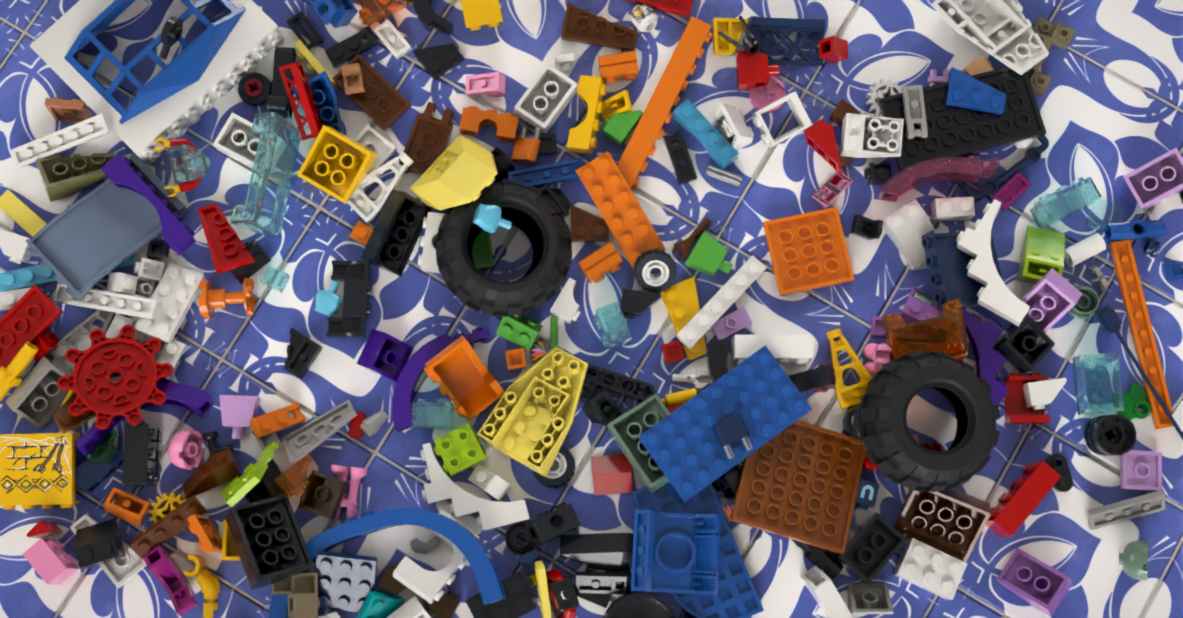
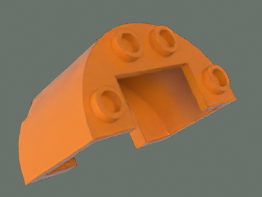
M463 335L425 363L426 367L423 368L433 383L438 381L440 384L438 389L443 396L448 395L457 406L454 410L460 418L464 416L468 422L505 393Z

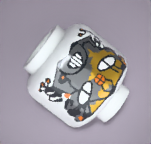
M643 4L633 8L630 20L640 32H650L656 27L658 16L649 5Z

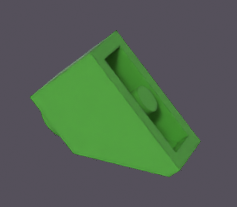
M637 110L614 114L611 119L607 118L602 125V128H604L603 135L622 147L639 123L643 112Z

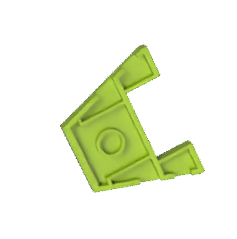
M274 440L261 451L260 458L254 465L251 463L245 468L244 474L240 478L238 476L220 490L222 497L229 506L233 507L260 482L268 468L267 463L274 457L273 452L279 447Z

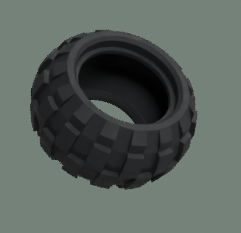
M502 180V182L492 183L488 187L485 186L477 200L449 208L440 222L436 238L438 269L451 293L469 308L496 317L523 315L534 311V309L548 302L563 284L571 265L573 253L571 232L558 206L542 195L541 191L532 186L527 187L517 184L515 181ZM480 203L499 206L502 210L501 218L512 222V226L524 232L531 242L533 249L531 266L526 274L516 281L500 282L490 279L479 272L474 265L472 258L473 244L477 236L483 231L481 227L473 223L476 209Z
M932 351L913 352L890 361L880 371L875 373L868 382L866 392L860 400V424H858L860 439L863 438L867 449L865 451L873 465L878 466L886 478L910 490L936 492L963 485L973 475L983 469L991 458L989 456L991 449L998 442L1000 431L996 429V419L1000 418L998 404L993 405L990 397L991 387L985 379L977 377L975 372H973L975 368L962 360L952 358L948 354ZM931 387L939 391L947 398L954 409L957 430L954 441L947 451L936 452L922 447L913 439L908 430L906 421L908 406L913 397L926 388Z

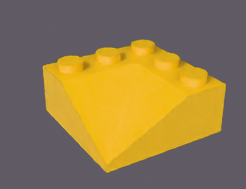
M323 125L297 176L346 204L369 173L379 154L336 129Z

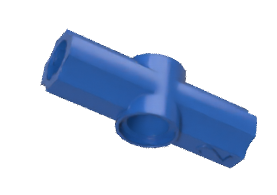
M1136 220L1134 222L1106 224L1104 233L1108 241L1165 236L1166 224L1163 220Z

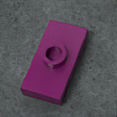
M1017 172L991 199L1001 202V209L1005 211L1032 184L1021 173Z

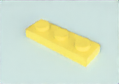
M300 39L294 43L297 49L295 51L296 55L301 61L303 59L306 60L308 63L306 66L312 74L316 73L319 75L324 71L326 72ZM327 73V75H328L330 81L332 82L334 88H336L337 86H336V84H335V81H334V80L331 78V76Z

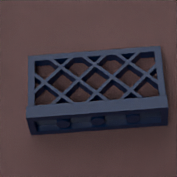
M750 18L749 28L752 33L754 31H761L766 36L760 44L768 38L775 45L768 53L762 46L760 48L764 54L768 55L770 59L768 64L823 66V59L819 58V61H811L806 55L813 49L819 54V49L816 47L819 41L814 45L807 37L811 33H820L819 40L824 39V19ZM775 31H779L784 36L778 44L770 37ZM793 32H798L803 37L797 44L788 37ZM785 39L793 45V48L787 53L779 46ZM804 39L812 47L805 54L798 47ZM776 48L784 55L780 60H774L769 55ZM794 49L802 55L798 61H793L788 56Z

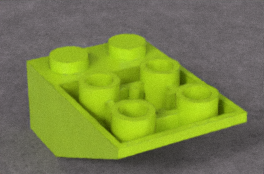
M1028 225L1016 280L1036 284L1052 268L1062 276L1065 234Z

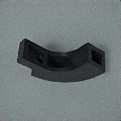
M412 0L416 16L426 30L431 32L435 26V30L439 33L451 35L454 31L452 23L431 9V0Z
M715 339L712 340L707 354V369L713 383L729 372L726 361L731 345Z

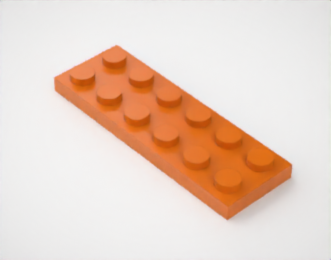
M609 151L575 170L633 269L637 261L636 259L638 256H641V253L649 249L666 250Z

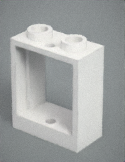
M796 91L752 113V121L756 128L760 129L762 133L761 139L768 147L774 146L812 126ZM787 101L799 126L773 139L761 114Z

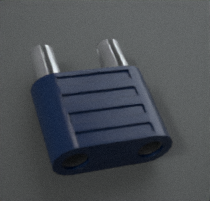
M740 413L711 426L720 447L724 448L728 459L735 457L730 446L735 441L742 439L747 451L753 449L748 438L750 434Z

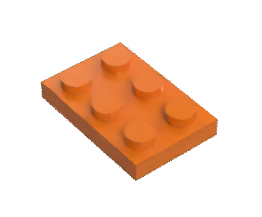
M193 514L188 517V527L199 538L198 545L201 550L207 553L222 554V538L209 516Z

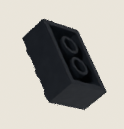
M125 424L122 484L157 486V481L160 480L158 462L161 460L159 442L162 441V431H160L159 427L151 424H138L135 426Z
M873 513L847 542L845 553L837 554L835 558L864 584H869L907 539L879 513Z
M518 572L502 581L506 599L484 605L481 593H478L465 600L473 617L519 618L536 609L537 606L520 573Z

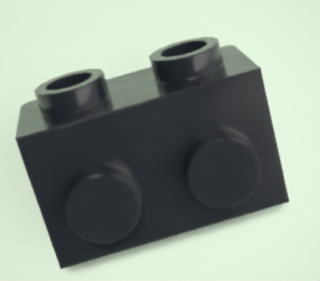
M249 240L244 243L255 262L229 270L241 284L244 283L245 278H250L271 261L255 240Z

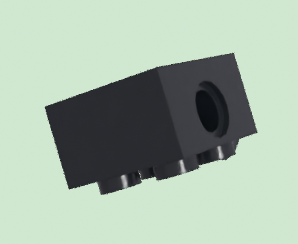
M566 502L555 506L556 510L551 513L546 510L538 514V519L536 520L531 518L526 522L513 524L506 532V546L511 552L524 555L534 550L535 547L580 527L581 524L571 503L567 505ZM556 516L561 517L563 520L562 524L558 527L553 526L551 523L552 519ZM520 533H524L527 536V541L524 544H518L516 541V537Z

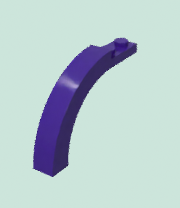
M483 327L472 330L471 334H457L453 336L454 339L450 340L448 333L443 334L423 345L412 355L397 379L393 394L392 414L394 427L397 432L416 426L413 416V396L419 378L424 372L423 368L426 367L425 363L461 335L465 337L470 345L490 339L487 329L483 330Z
M157 382V388L165 393L166 401L162 405L145 403L141 406L140 410L156 406H173L188 410L201 418L214 403L211 395L194 386L176 382ZM122 415L114 417L110 426L105 430L98 429L94 421L92 427L82 434L75 443L79 451L87 456L125 417Z

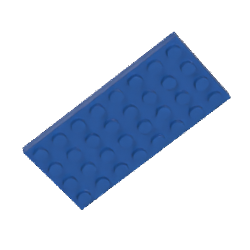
M765 345L637 438L681 499L686 502L807 414L812 408ZM740 413L750 434L748 438L753 449L747 451L742 439L730 444L735 457L728 459L724 448L720 447L711 426Z

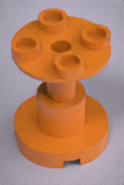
M253 278L244 279L243 292H227L226 289H213L210 280H201L198 290H202L201 296H198L200 314L204 316L203 319H212L215 309L227 308L228 304L244 303L247 316L254 315L257 299L256 296H253L252 292L254 290Z

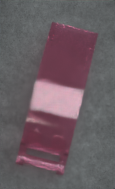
M968 156V158L943 157L920 162L889 179L881 187L878 200L897 202L898 198L907 191L935 181L952 180L977 183L979 176L993 177L1000 165V161L997 158H991L988 161L980 160L978 156Z

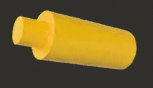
M695 388L666 394L665 398L661 399V401L668 408L679 406L696 396L697 392Z

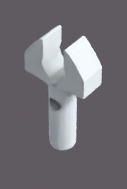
M696 369V373L693 375L673 374L672 381L691 382L695 385V389H702L708 383H701L696 378L699 376L709 377V375L703 369Z

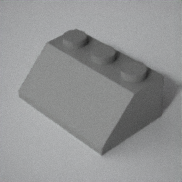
M43 356L5 402L12 411L40 429H43L53 417V414L60 408L69 390L59 389L57 381L60 377L68 376L69 374Z

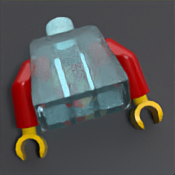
M158 138L154 141L162 144V147L155 148L156 151H162L165 147H170L167 148L174 182L178 184L176 187L169 185L163 188H170L172 190V193L166 197H173L179 191L182 193L197 188L202 181V176L208 175L207 168L211 164L210 159L205 157L202 148L196 147L188 139L180 138L166 141L164 138Z

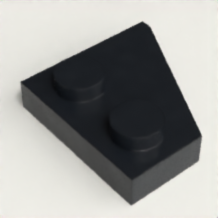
M453 43L413 51L415 57L434 81L464 60V57Z
M291 328L290 345L287 346V358L285 359L284 369L302 380L323 347Z

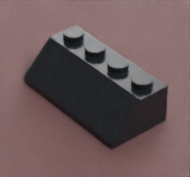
M392 190L360 258L369 260L372 265L401 277L423 229L424 217H427L428 212L432 208L406 192Z

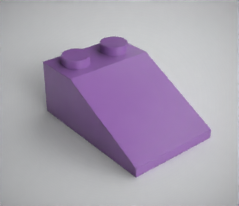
M1019 548L1015 550L996 579L1024 601L1052 617L1072 586L1069 576Z

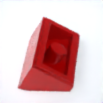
M39 521L26 536L28 538H46L61 534L63 531L54 522Z

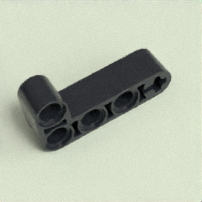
M275 47L272 94L267 97V110L272 118H292V107L278 67L296 62V49L294 47ZM285 69L287 77L294 80L291 69Z
M588 365L587 371H595L596 377L588 379L585 376L582 389L587 388L590 391V395L587 398L580 396L579 401L586 403L588 398L594 394L596 387H604L607 391L641 402L655 395V389L649 383L594 365ZM611 376L615 382L613 385H606L604 378ZM625 382H630L633 385V389L629 392L624 391L622 385ZM639 385L638 390L644 391L645 388L649 389L651 395L643 397V393L640 391L635 395L636 386Z

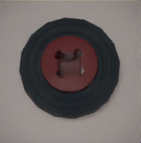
M257 72L248 73L239 81L238 94L246 104L261 106L267 102L268 95L272 94V85L263 74Z

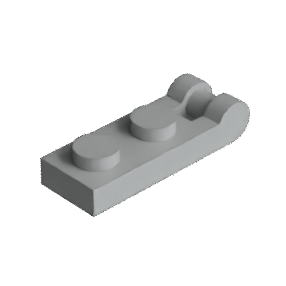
M922 85L903 86L902 96L906 121L907 139H914V137L927 138L928 130ZM913 124H919L920 129H914Z

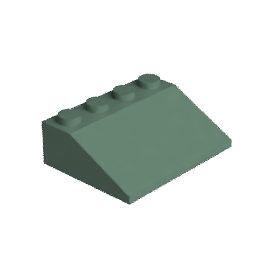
M657 393L607 424L609 433L650 494L669 482L637 438L670 414Z

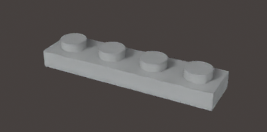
M1162 490L1088 510V527L1091 530L1163 511L1165 510V494Z

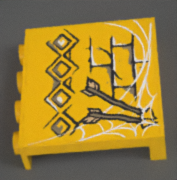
M80 432L64 434H0V506H3V509H16V505H22V509H34L35 505H41V509L54 508V505H60V508H73V504L80 503V500H75V440H78L80 437Z

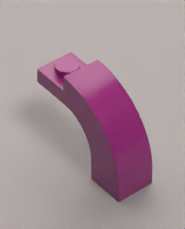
M161 545L143 555L148 570L162 583L179 616L197 606L193 596L195 593L188 579L182 574L183 571Z

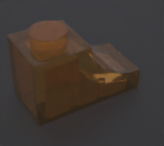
M307 454L274 480L283 494H287L288 498H291L293 495L298 497L306 491L304 487L310 483L307 479V469L314 460L310 454Z

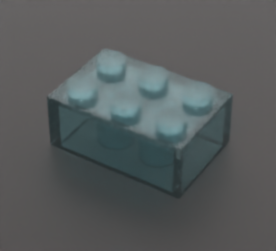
M1091 176L1086 179L1080 177L1073 181L1072 184L1058 188L1051 195L1048 193L1040 197L1038 201L1033 203L1034 207L1029 211L1038 227L1043 229L1090 206L1102 196Z
M1118 353L1083 354L1073 357L1078 415L1116 414L1123 412L1124 405Z

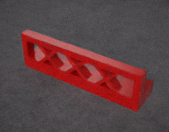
M298 61L278 67L302 141L316 138L322 129V123L302 62ZM285 69H291L294 80L287 77ZM294 86L297 87L300 99L293 96L292 90ZM300 104L303 106L306 117L298 112ZM306 122H308L311 131L309 135H306L304 130Z

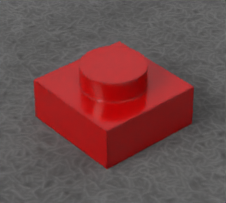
M680 340L661 345L666 365L685 359Z

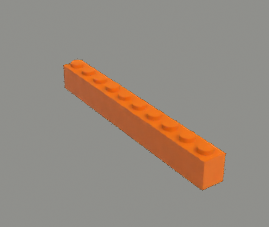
M693 16L617 164L631 190L637 188L641 180L638 177L641 172H645L649 164L646 161L649 155L653 156L657 148L655 143L657 139L661 140L665 132L662 128L665 123L669 124L673 116L671 110L673 106L677 108L681 99L679 94L681 90H686L689 83L687 78L689 74H694L697 67L695 62L697 58H702L705 51L703 46L705 42H710L713 35L711 32L712 25Z

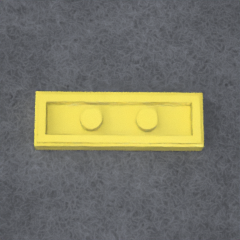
M7 189L0 197V209L32 237L47 225L43 219L10 190Z
M542 560L535 561L542 618H552L545 566Z

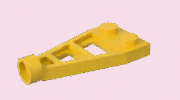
M841 329L829 331L826 335L830 345L831 363L836 381L834 391L840 408L844 409L860 403L861 397L865 394L868 382L872 377L843 336ZM845 350L851 362L840 366L837 358L838 351ZM853 368L860 377L859 383L845 386L842 377L843 371Z

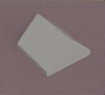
M848 583V609L851 614H893L887 583Z

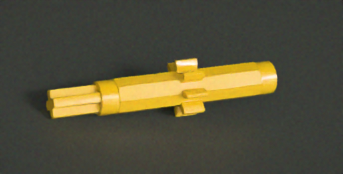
M26 342L8 367L2 366L0 368V402L11 387H18L23 381L20 375L39 350L32 343Z

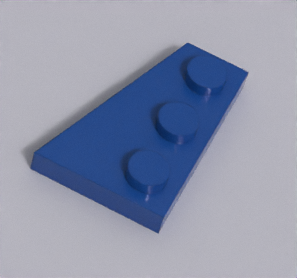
M954 67L950 69L945 105L1000 115L1004 113L1006 94Z

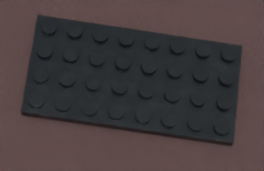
M1004 67L971 76L1006 94L1004 113L1002 115L945 105L948 82L924 87L923 96L928 130L927 138L914 137V139H907L902 93L879 99L878 104L882 117L904 119L901 156L895 157L899 172L1045 135L1046 129L1027 72L1020 75L1011 68ZM913 124L914 129H920L919 124Z

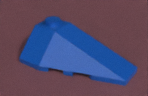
M324 71L308 80L322 127L323 125L330 126L344 134L335 88ZM297 87L293 88L296 97L300 99Z

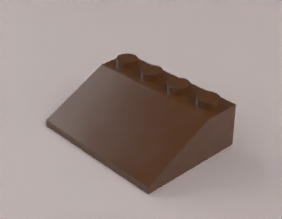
M953 488L936 492H920L909 489L894 528L906 538H914L950 556L967 562L991 515L990 503Z

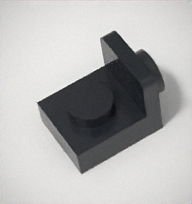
M874 162L869 163L867 168L864 169L865 180H868V185L891 184V165H874Z

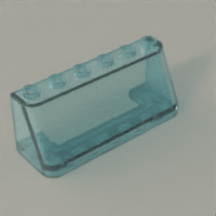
M265 112L255 114L251 132L261 135L245 205H234L230 224L272 237L278 235L283 228V217L287 209V199L291 191L290 185L295 173L294 167L302 138L298 127L277 113Z

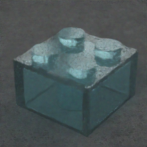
M618 301L596 309L593 320L597 330L601 329L602 331L600 338L604 348L608 347L609 351L631 343L632 336Z
M447 398L436 399V402H430L429 399H417V403H412V427L416 430L455 429L454 404L448 401Z

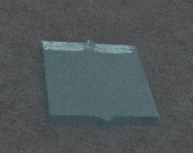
M1093 197L1091 207L1087 211L1089 214L1085 226L1104 232L1106 224L1123 223L1126 206Z

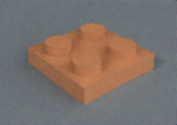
M60 97L45 99L44 105L56 121L79 123L94 117L85 102L80 99L64 100Z

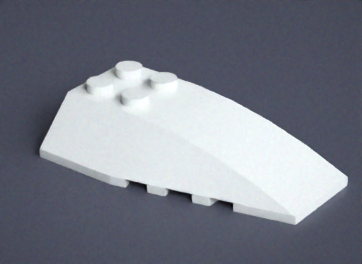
M936 0L931 4L956 32L1020 75H1023L1049 55L1038 34L1032 30L1031 22L1029 19L1026 20L1023 15L1022 7L1015 0Z

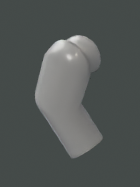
M436 536L428 542H422L418 538L410 542L411 549L416 553L428 554L441 544Z

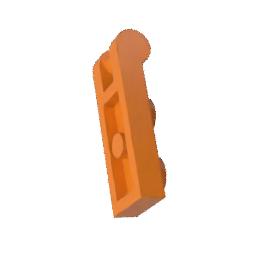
M299 402L252 418L249 422L257 439L306 421L305 415L300 411L301 406ZM293 412L295 418L291 419L289 413Z

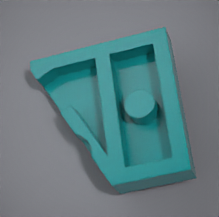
M370 591L356 618H386L404 603V600L400 596Z

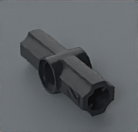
M791 539L813 564L818 565L832 579L844 568L842 563L828 550Z

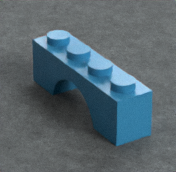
M688 99L673 111L672 118L685 131L693 134L702 143L710 158L719 168L725 170L737 159L739 153Z

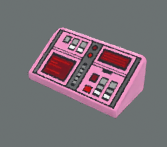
M836 172L812 198L826 209L853 181L843 173L839 174Z

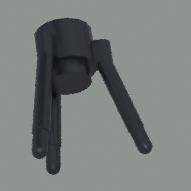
M741 15L739 20L748 34L743 38L742 45L721 31L718 32L720 36L739 48L742 53L748 52L752 55L761 48L760 42L753 35Z

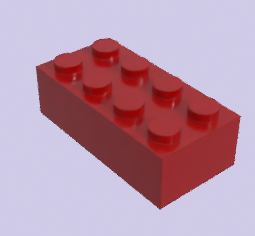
M1044 461L1028 463L1021 471L1023 475L1019 479H1014L1009 485L1011 489L1008 493L1004 492L998 498V505L995 508L991 507V515L986 525L1000 537L1013 536L1062 477Z

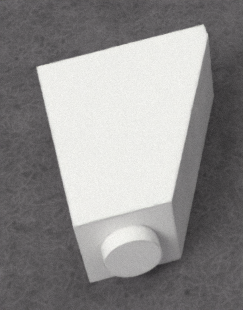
M816 565L800 576L827 618H850L852 616L831 579Z

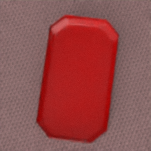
M356 412L357 416L350 421L349 436L360 439L364 433L360 425L366 419V415Z

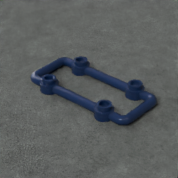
M1045 135L1036 137L1041 142V145L1037 148H1029L1025 152L1024 158L994 181H986L982 185L981 191L977 194L972 191L958 174L957 170L961 167H969L973 163L974 157L982 151L958 157L957 161L951 165L949 174L967 197H973L974 201H979L985 196H993L997 192L998 186L1028 163H1036L1041 158V153L1048 148L1049 141Z

